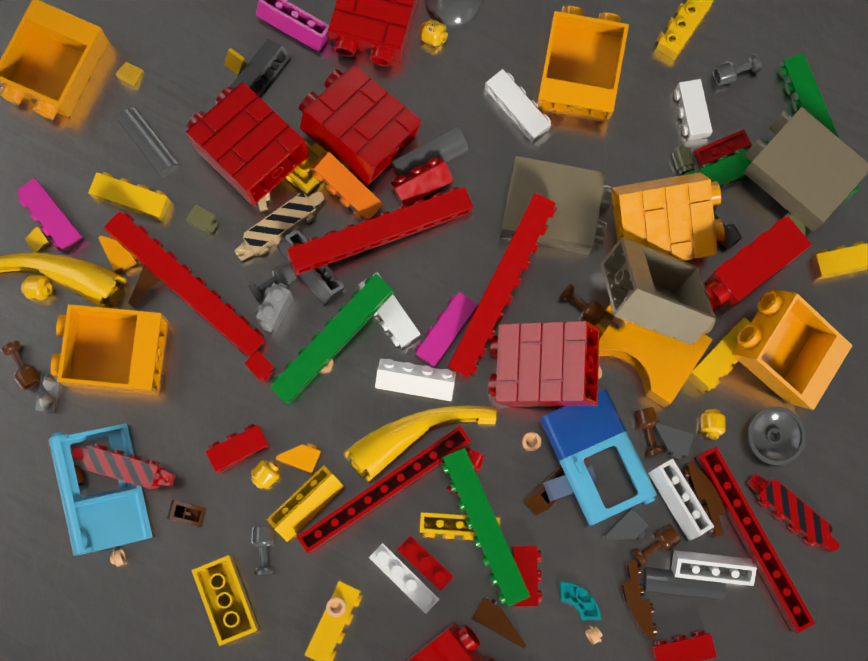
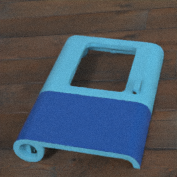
M607 389L598 392V406H565L539 418L589 526L641 502H644L646 505L655 501L654 496L657 493ZM615 446L637 490V495L608 509L605 508L584 464V459L606 448Z

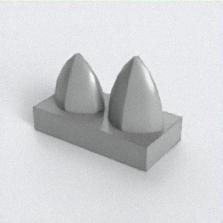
M41 373L35 407L36 411L56 413L61 383L57 382L58 376H52L51 373Z

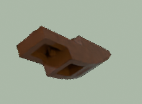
M692 462L685 463L684 468H682L684 478L688 479L690 488L698 501L702 500L703 504L701 506L714 525V528L710 529L708 533L712 534L713 538L723 536L724 532L719 516L726 514L716 489Z
M636 560L626 561L628 581L621 582L626 606L643 635L648 640H655L654 635H657L656 623L652 621V615L655 614L654 605L650 603V599H641V596H644L643 584L639 583V576H641L640 564H637Z

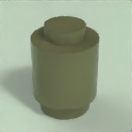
M685 145L674 148L672 157L680 175L695 170V163L690 148L685 147Z

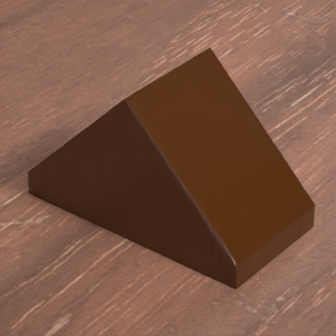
M172 500L167 519L201 527L206 508Z

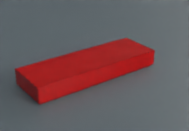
M742 129L694 150L693 154L699 166L702 167L707 163L713 164L723 156H732L742 148L748 149L752 144L745 130Z

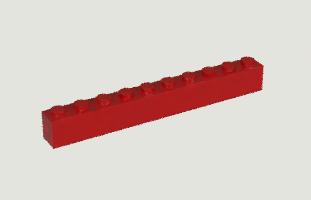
M454 187L448 193H437L431 199L425 201L421 199L414 202V205L408 207L404 205L397 208L394 212L389 213L387 211L381 213L377 218L364 219L355 226L350 224L338 232L336 230L330 231L321 238L313 237L301 245L300 243L293 244L287 249V257L296 276L470 214L473 204L465 187Z
M536 192L533 194L448 364L449 368L469 377L470 373H475L479 365L476 363L478 357H483L487 350V347L484 346L487 339L491 340L496 332V329L493 328L496 321L501 322L505 314L502 310L505 304L509 306L514 296L511 292L514 287L518 288L522 280L519 276L522 270H527L531 262L528 258L531 252L535 254L540 244L537 240L540 235L544 236L548 228L546 222L549 217L553 218L557 210L554 207L556 202Z
M119 210L104 226L105 232L249 359L265 342L263 338L265 335L256 328L254 330L249 326L250 322L243 315L239 317L235 313L236 309L228 302L224 304L220 300L221 296L215 290L210 291L206 288L207 283L200 277L196 279L191 274L193 271L187 265L179 264L176 261L178 258L171 251L167 253L162 248L163 244L158 239L154 238L152 240L147 235L149 232L142 225L138 227L133 223L134 218L127 212L123 214Z
M461 425L296 538L306 553L310 554L444 462L443 457L471 444V440Z
M717 446L696 456L698 464L716 489L728 518L755 563L758 572L791 631L800 633L816 624Z

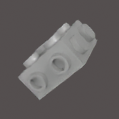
M273 283L271 287H267L264 293L265 300L263 304L258 305L255 311L256 319L261 328L270 333L272 330L278 331L294 299L289 287L282 283L278 285Z

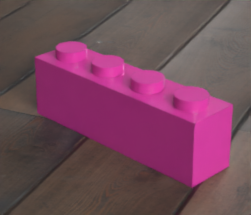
M287 0L258 1L256 16L318 52L328 42L329 25Z
M35 178L16 191L20 196L17 200L24 208L28 206L31 210L29 215L35 222L40 221L43 225L40 227L46 236H52L54 239L52 244L58 251L62 249L67 253L84 240Z
M460 292L456 296L452 295L447 303L449 305L447 310H442L436 318L438 322L435 327L430 326L425 334L427 336L425 341H420L414 349L416 351L415 357L432 368H436L478 306V304Z

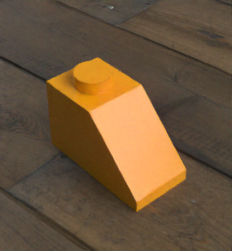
M102 235L98 237L113 270L117 274L138 265L136 258L116 240Z
M308 443L307 446L302 444L277 455L276 460L314 474L322 452L314 444Z

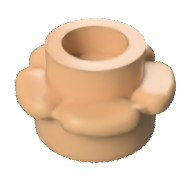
M113 548V552L110 553V561L116 567L126 563L125 552L122 548Z
M588 626L589 629L585 631V634L592 644H596L598 641L601 643V637L603 636L601 631L596 626Z

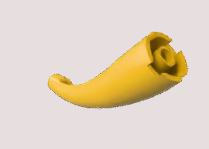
M49 253L0 255V273L27 271L43 274L97 307L108 308L110 305L115 307L125 292L122 290V286L127 284L126 278L112 270L82 259Z
M465 405L441 407L418 412L400 418L369 433L355 442L343 454L345 458L350 456L352 468L362 478L366 476V481L369 483L427 432L460 422L496 424L497 409L496 407Z

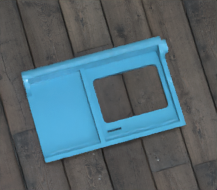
M127 423L71 435L57 432L53 433L52 437L48 439L74 556L153 537L141 486L118 480L119 488L117 490L85 497L81 496L70 445L106 437L109 440L111 452L113 449L124 451L125 456L130 457V454H134Z

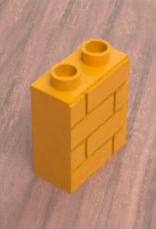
M32 0L0 59V96L16 105H20L23 98L35 103L32 108L33 111L50 120L54 119L56 113L69 118L96 68L99 58H101L109 43L103 30L99 26L42 1Z
M575 6L562 7V12L554 11L537 99L538 107L609 121L614 111L629 24L620 23L621 17L613 13H600L598 19L584 16V10Z
M699 172L611 187L617 243L624 237L681 261L718 254L717 242L724 241L725 231L722 220L714 219L713 205L721 203V191L717 181L711 182L710 178Z
M772 289L759 299L757 304L759 311L751 324L745 326L737 336L738 345L732 355L755 376L761 379L771 390L775 391L786 403L814 410L851 349L852 344L799 294Z
M68 304L67 314H60L56 323V335L59 338H63L61 353L55 352L52 356L51 374L52 376H58L57 382L66 387L159 395L168 319L162 313Z

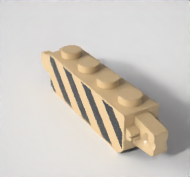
M320 191L315 192V194L313 193L309 197L305 194H298L244 232V242L234 250L238 258L243 261L253 255L255 257L263 256L269 252L271 246L274 244L279 245L284 236L300 229V226L305 222L310 223L316 218L317 209L325 202L323 193Z

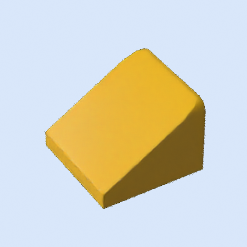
M229 48L225 59V66L239 75L247 66L245 58L232 48Z
M125 62L116 72V76L118 79L135 86L143 69Z
M38 226L25 238V241L34 253H39L51 245Z

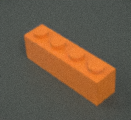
M323 152L309 168L313 172L312 176L319 182L323 181L327 185L325 188L331 194H336L341 198L339 200L340 203L346 208L350 207L354 211L353 215L360 221L372 218L383 205L330 152Z

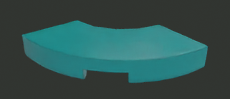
M559 581L560 601L574 606L579 612L581 621L601 620L600 610L595 599L585 589L574 583Z

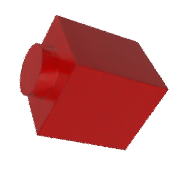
M259 350L244 363L261 382L264 380L268 381L275 374L274 371L276 369Z

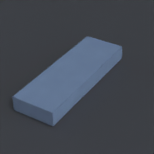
M587 467L594 485H598L593 467ZM566 475L543 483L550 502L574 493Z

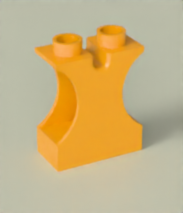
M610 303V305L606 309V312L614 316L612 306ZM615 316L612 322L617 324L619 329L611 325L604 328L600 324H596L600 328L599 356H616L629 362L635 367L642 378L645 396L663 408L672 403L713 340L703 333L694 344L689 345L673 339V336H665L655 332L653 329L649 330L634 324V322L631 323Z

